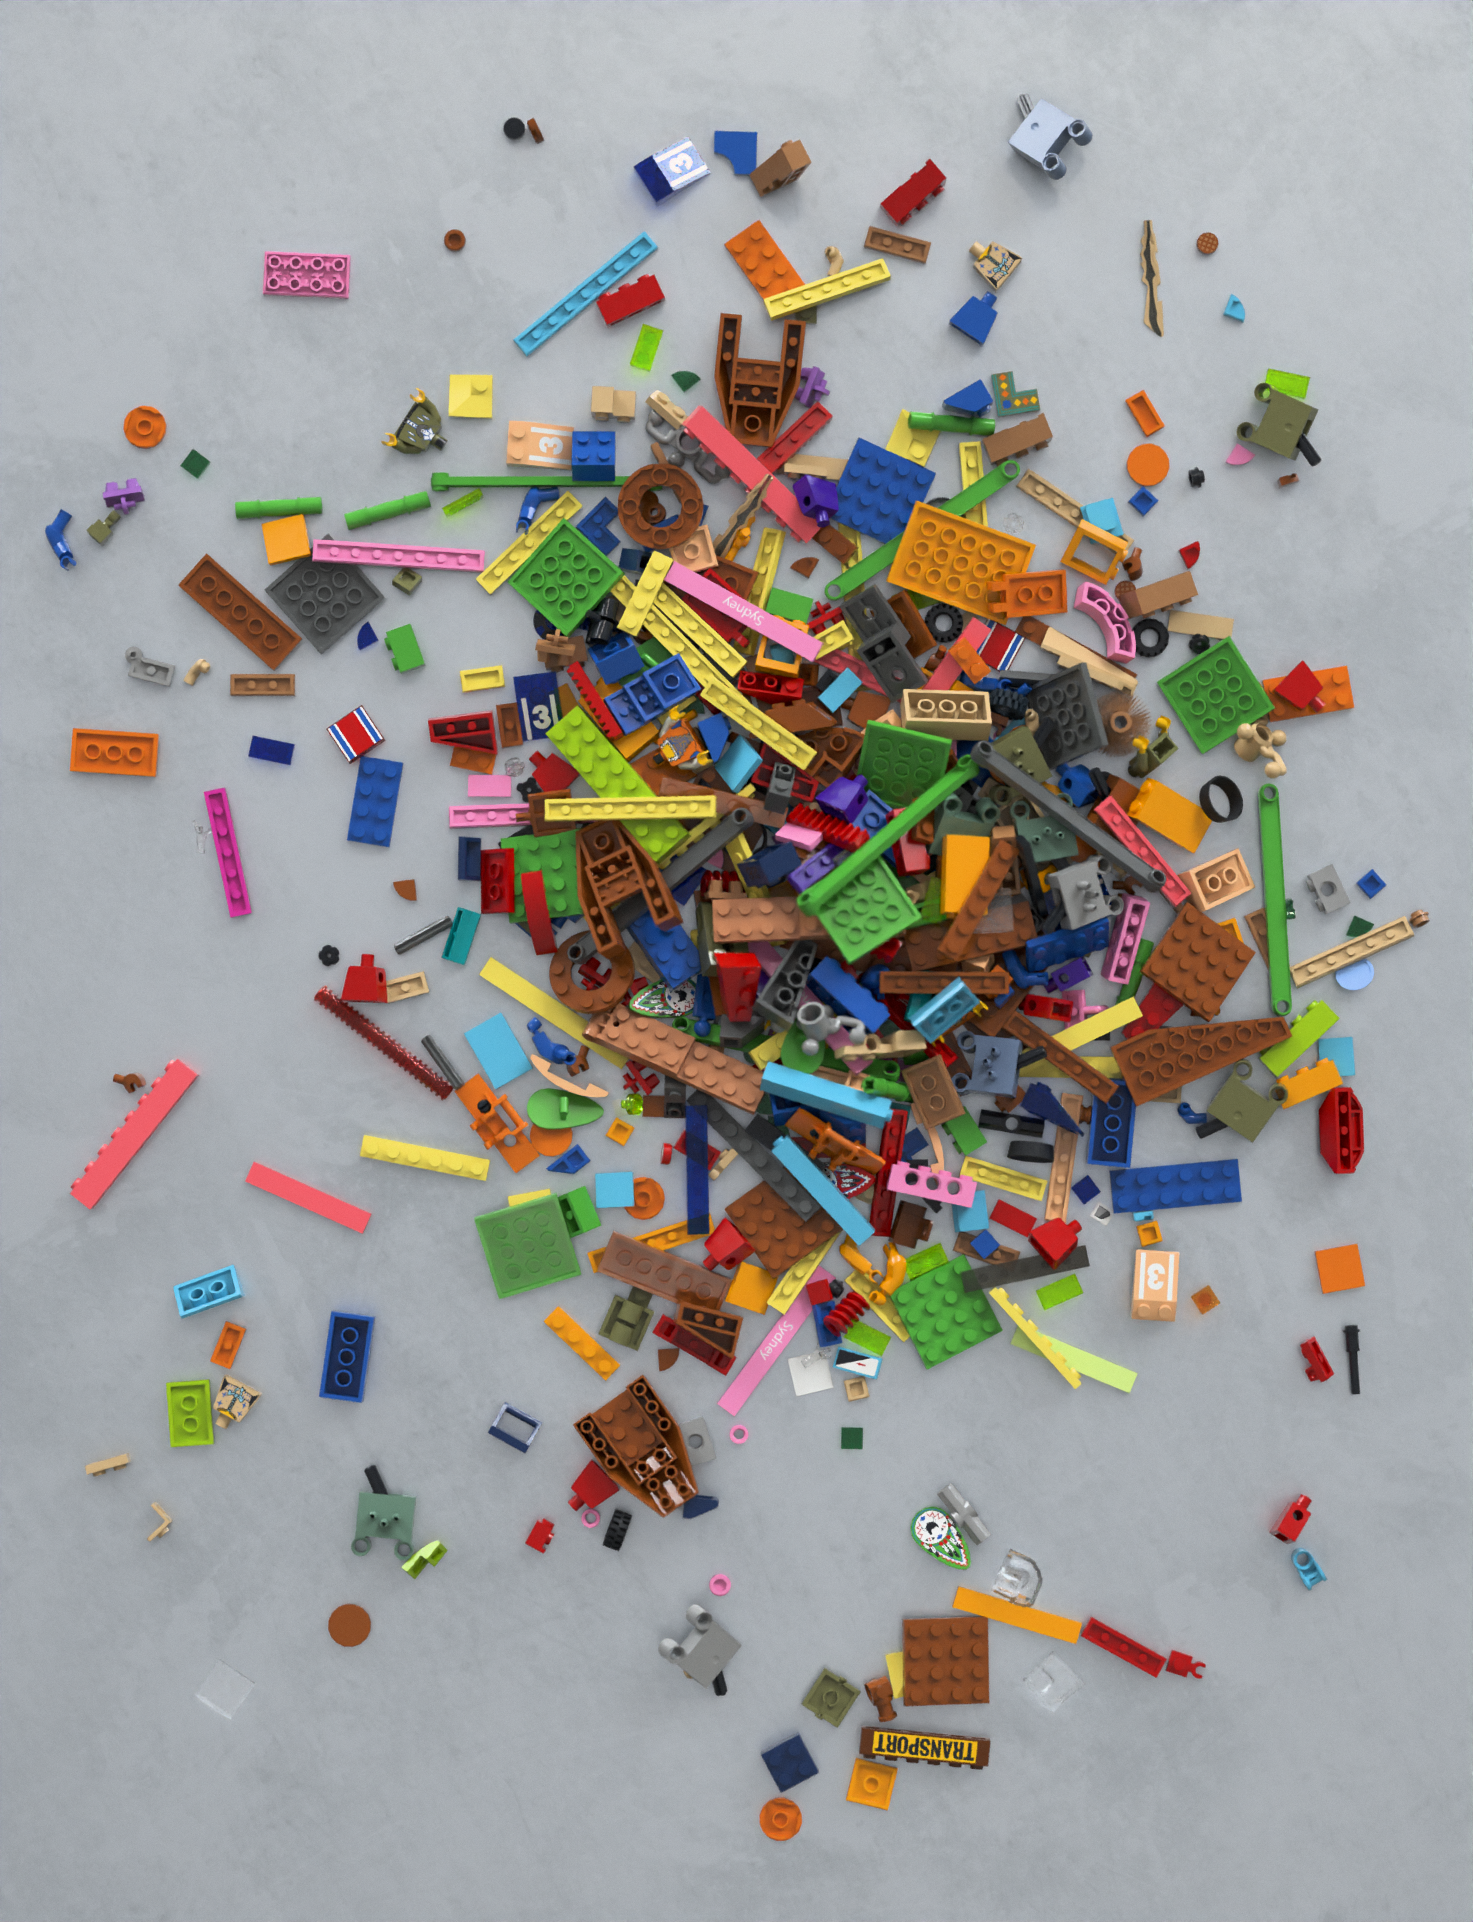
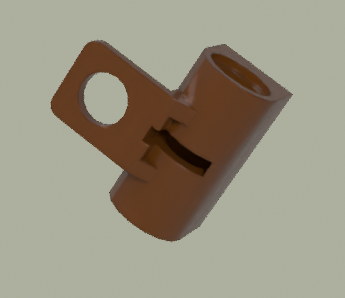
M900 1200L888 1241L913 1249L916 1248L918 1239L927 1242L933 1226V1221L924 1218L927 1208Z

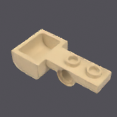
M906 1030L897 1031L881 1039L874 1034H869L863 1043L854 1044V1046H843L834 1050L835 1059H844V1062L856 1061L857 1058H863V1061L875 1060L876 1057L878 1059L902 1058L926 1049L924 1036L919 1031Z

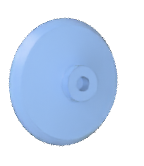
M1365 958L1336 971V980L1346 989L1359 990L1366 987L1372 981L1374 968L1370 961Z

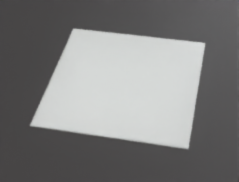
M825 1350L787 1359L796 1396L834 1388Z

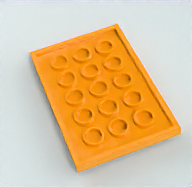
M916 500L886 581L1006 625L1008 618L1004 617V612H988L987 603L1000 602V591L992 592L987 590L986 581H1003L1002 574L1025 573L1036 545Z

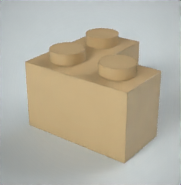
M592 386L591 414L592 417L596 418V421L606 422L609 421V418H616L617 422L629 423L630 419L635 420L636 391L614 390V387Z

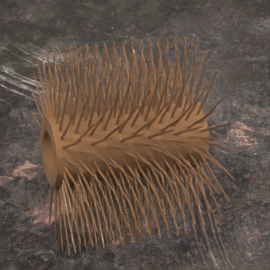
M1119 691L1116 695H1113L1109 702L1103 703V706L1100 708V715L1105 733L1108 734L1106 737L1109 744L1105 746V750L1102 753H1105V751L1108 752L1107 754L1114 752L1112 755H1117V758L1133 743L1135 738L1138 739L1139 733L1145 737L1148 728L1152 725L1146 722L1150 721L1146 719L1152 716L1145 717L1150 712L1139 715L1146 711L1144 710L1134 716L1130 713L1140 700L1132 706L1136 698L1133 700V696L1129 698L1130 693L1122 697L1123 694H1119ZM1110 692L1108 695H1106V696L1102 699V701H1103L1104 699L1106 700V699L1108 698V696H1110L1112 693ZM1115 720L1121 723V728L1116 727ZM1142 725H1147V726H1149V727H1146V732H1145V734L1143 733V732H1144V730H1143L1144 726H1142ZM1133 746L1128 750L1129 754L1135 750Z

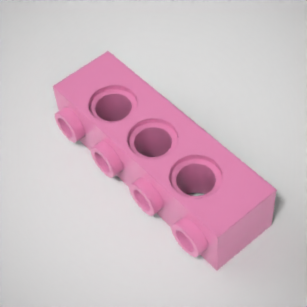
M1123 893L1121 899L1124 902V908L1116 916L1101 975L1108 981L1128 985L1150 902L1143 897Z
M897 1161V1165L891 1164L886 1189L972 1208L977 1182H972L973 1177L960 1175V1178L951 1177V1172L939 1170V1174L930 1172L931 1168L918 1165V1169L909 1168L910 1163ZM909 1173H914L917 1177L916 1183L913 1185H908L905 1181V1177ZM931 1177H934L938 1182L937 1187L933 1190H929L926 1186L927 1180ZM951 1182L958 1184L959 1189L956 1194H950L947 1191V1186Z

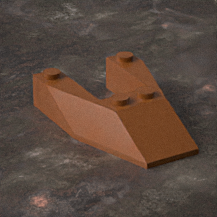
M721 313L714 378L726 430L741 444L772 447L800 386L806 321L785 319L781 361L778 362L738 358L742 315Z
M600 820L576 831L578 899L599 954L610 959L627 951L611 906L641 891L644 893L655 925L666 932L684 923L678 906L656 862L620 820Z

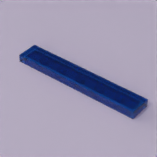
M685 1105L687 1234H709L707 1105Z

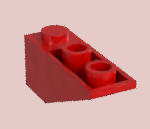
M740 671L737 690L771 705L784 702L785 706L793 705L792 701L801 700L804 679Z

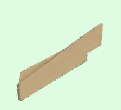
M1048 628L1040 649L1058 656L1057 666L1068 669L1079 663L1086 662L1091 680L1122 693L1127 691L1126 695L1130 693L1129 696H1133L1138 680L1054 628Z

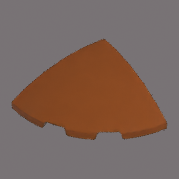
M829 726L817 728L803 735L799 734L796 736L817 752L804 771L825 788L830 786L839 777L846 778L861 754L864 741L862 733L847 727L834 728Z

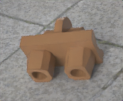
M556 629L555 635L547 634L546 640L538 639L535 650L540 662H549L550 654L554 653L559 654L557 664L568 666L571 657L574 656L576 645L567 644L568 637L560 636L561 630Z
M710 880L708 892H704V899L747 898V893H743L741 881H729V892H722V881Z

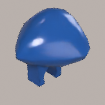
M875 964L869 967L859 981L861 987L868 989L872 993V998L875 1001V994H877V1000L885 999L884 994H879V972L890 971V969L882 964Z

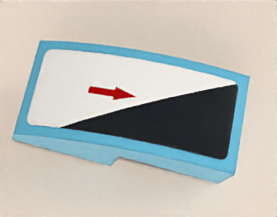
M838 1346L833 1367L877 1379L883 1359Z

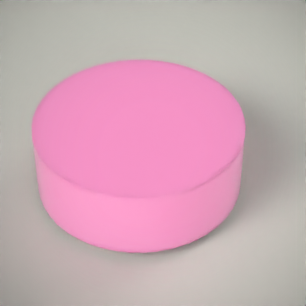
M717 1574L711 1578L709 1587L714 1595L723 1596L729 1592L731 1582L726 1575Z

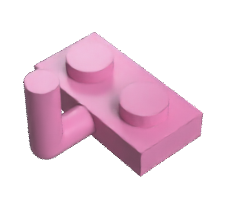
M1085 990L1062 991V999L1074 1001L1070 1022H1064L1065 1029L1086 1020L1087 1015L1098 1014L1108 1009L1106 1005L1086 1007Z

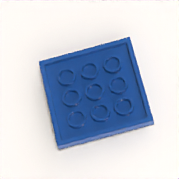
M859 437L836 487L839 510L829 519L886 544L905 531L916 500L924 502L936 473Z

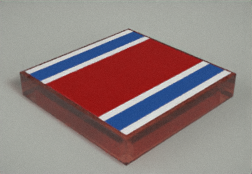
M987 618L984 625L990 628L991 632L976 652L988 667L998 672L1009 670L1025 637Z
M362 705L326 728L349 764H352L386 741Z

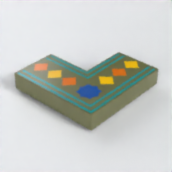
M1012 371L991 375L998 417L1040 411L1037 389L1016 392Z

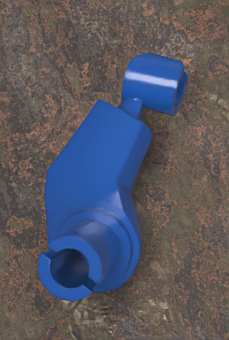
M535 486L529 489L521 506L516 524V533H518L519 528H525V535L528 534L539 504L560 498L558 486L539 489Z
M61 509L53 523L46 526L45 534L54 553L60 560V566L69 571L68 563L70 562L73 566H76L77 563L73 560V555L63 535V530L72 518V515Z
M963 670L959 679L961 683L974 691L991 693L996 688L999 690L1004 688V685L1007 683L1013 684L1008 679L1000 681L999 679L987 677L974 684Z
M1015 950L1005 951L1002 954L1007 971L1019 988L1027 989L1029 986L1039 985L1048 986V982H1046L1049 981L1047 972L1029 973L1021 964Z
M536 1017L528 1022L527 1029L534 1034L532 1041L541 1056L556 1064L565 1063L566 1065H572L575 1063V1053L569 1051L567 1046L551 1042L544 1031L541 1033L538 1031L542 1024Z

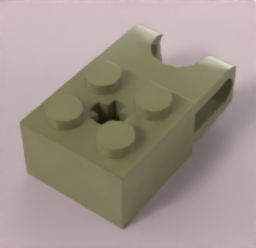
M699 902L695 913L702 976L718 977L714 953H749L748 942L714 944L712 904L710 902Z

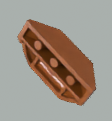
M805 699L792 701L793 705L785 706L784 702L772 704V708L764 712L765 715L790 733L837 724L835 718L813 702L805 703ZM753 733L749 734V739L758 738Z

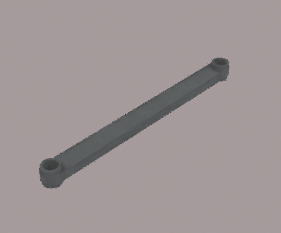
M980 741L973 747L970 756L975 763L983 765L1142 883L1147 891L1155 893L1165 885L1166 875L1161 870L1154 869L994 750L989 742Z
M746 808L735 809L731 815L665 868L661 874L670 892L743 831L751 827L754 822L752 813ZM746 814L745 819L740 822V818ZM643 891L633 895L613 911L620 933L649 910ZM591 931L568 948L567 955L575 964L586 963L598 952ZM581 950L580 956L576 958L577 952Z

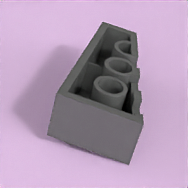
M812 940L794 941L752 1007L754 1011L787 1032L793 1024L818 944Z

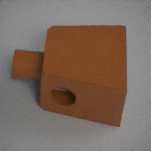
M857 691L854 699L848 697L839 707L849 710L846 720L864 730L868 720L875 721L887 713L891 701L886 696Z

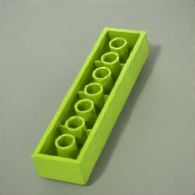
M578 705L545 733L600 798L658 797ZM678 819L620 820L658 864H661L692 836Z

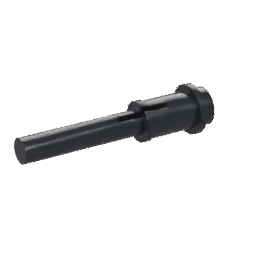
M1347 1325L1345 1330H1343L1346 1337V1352H1349L1352 1394H1360L1357 1351H1360L1358 1338L1360 1329H1358V1325Z

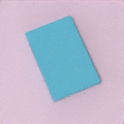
M502 1013L464 1033L495 1089L533 1069Z

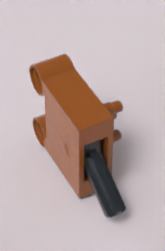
M1098 767L1089 770L1088 775L1098 793V797L1086 818L1120 843L1094 809L1108 796H1112L1123 811L1128 814L1130 805L1136 799L1140 789L1112 774L1105 781L1101 770ZM1129 817L1132 820V822L1137 826L1138 822L1133 818Z

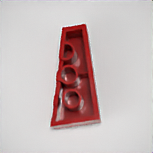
M1153 983L1139 1004L1143 1016L1127 1023L1120 1033L1127 1040L1147 1030L1158 1029L1184 1004Z

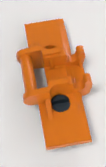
M479 1073L464 1083L465 1085L462 1088L454 1091L475 1118V1121L470 1125L473 1131L476 1130L485 1142L484 1146L487 1150L495 1145L515 1173L540 1156L521 1131L528 1123L526 1121L523 1122L506 1099V1094L497 1099ZM498 1104L502 1106L516 1125V1128L512 1131L494 1109ZM514 1135L516 1138L515 1145L511 1147L506 1146L504 1137Z
M799 1108L785 1123L786 1127L814 1143L808 1157L814 1160L816 1155L821 1152L831 1157L828 1169L833 1172L837 1165L840 1166L844 1162L848 1165L867 1170L874 1176L886 1163L880 1156L860 1145V1141L856 1140L854 1143L833 1131L831 1123L823 1122L804 1109Z

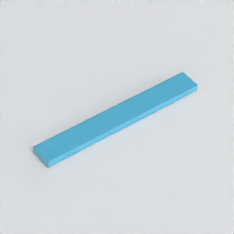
M644 231L513 341L528 357L597 300L598 297L603 295L658 249L657 245Z

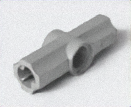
M952 1483L944 1487L937 1494L950 1510L951 1516L961 1528H964L976 1545L982 1543L991 1535L978 1518L977 1512L967 1500H964Z

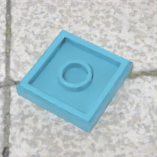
M739 734L714 768L730 789L735 793H739L763 760L748 740Z

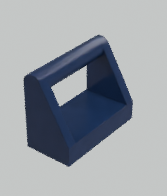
M458 837L459 881H481V838Z
M505 1402L488 1433L526 1453L543 1422ZM504 1412L534 1427L527 1443L497 1427Z
M695 1495L684 1503L683 1518L692 1519L717 1508L719 1499L714 1496Z

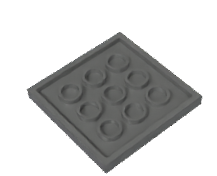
M329 533L321 539L335 541ZM312 547L310 549L311 556L297 560L272 582L265 591L320 654H323L383 601L385 597L355 564L312 562Z
M1086 662L1079 663L1031 685L1032 691L1025 696L1029 700L1028 709H1033L1038 713L1039 725L1044 718H1048L1055 723V726L1039 749L1049 770L1109 745Z

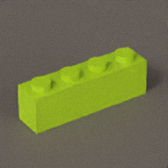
M1314 1000L1306 1007L1308 1012L1304 1016L1298 1015L1290 1022L1292 1027L1289 1030L1292 1037L1259 1051L1261 1056L1258 1060L1274 1077H1278L1340 1019L1323 1000L1319 1002Z

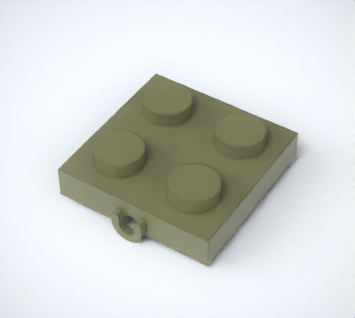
M824 1667L801 1705L814 1712L815 1716L820 1720L824 1719L838 1728L861 1691L849 1684L847 1679H844L841 1675L839 1677Z

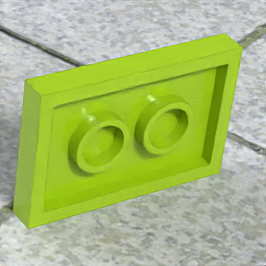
M210 1379L167 1382L171 1447L214 1444Z

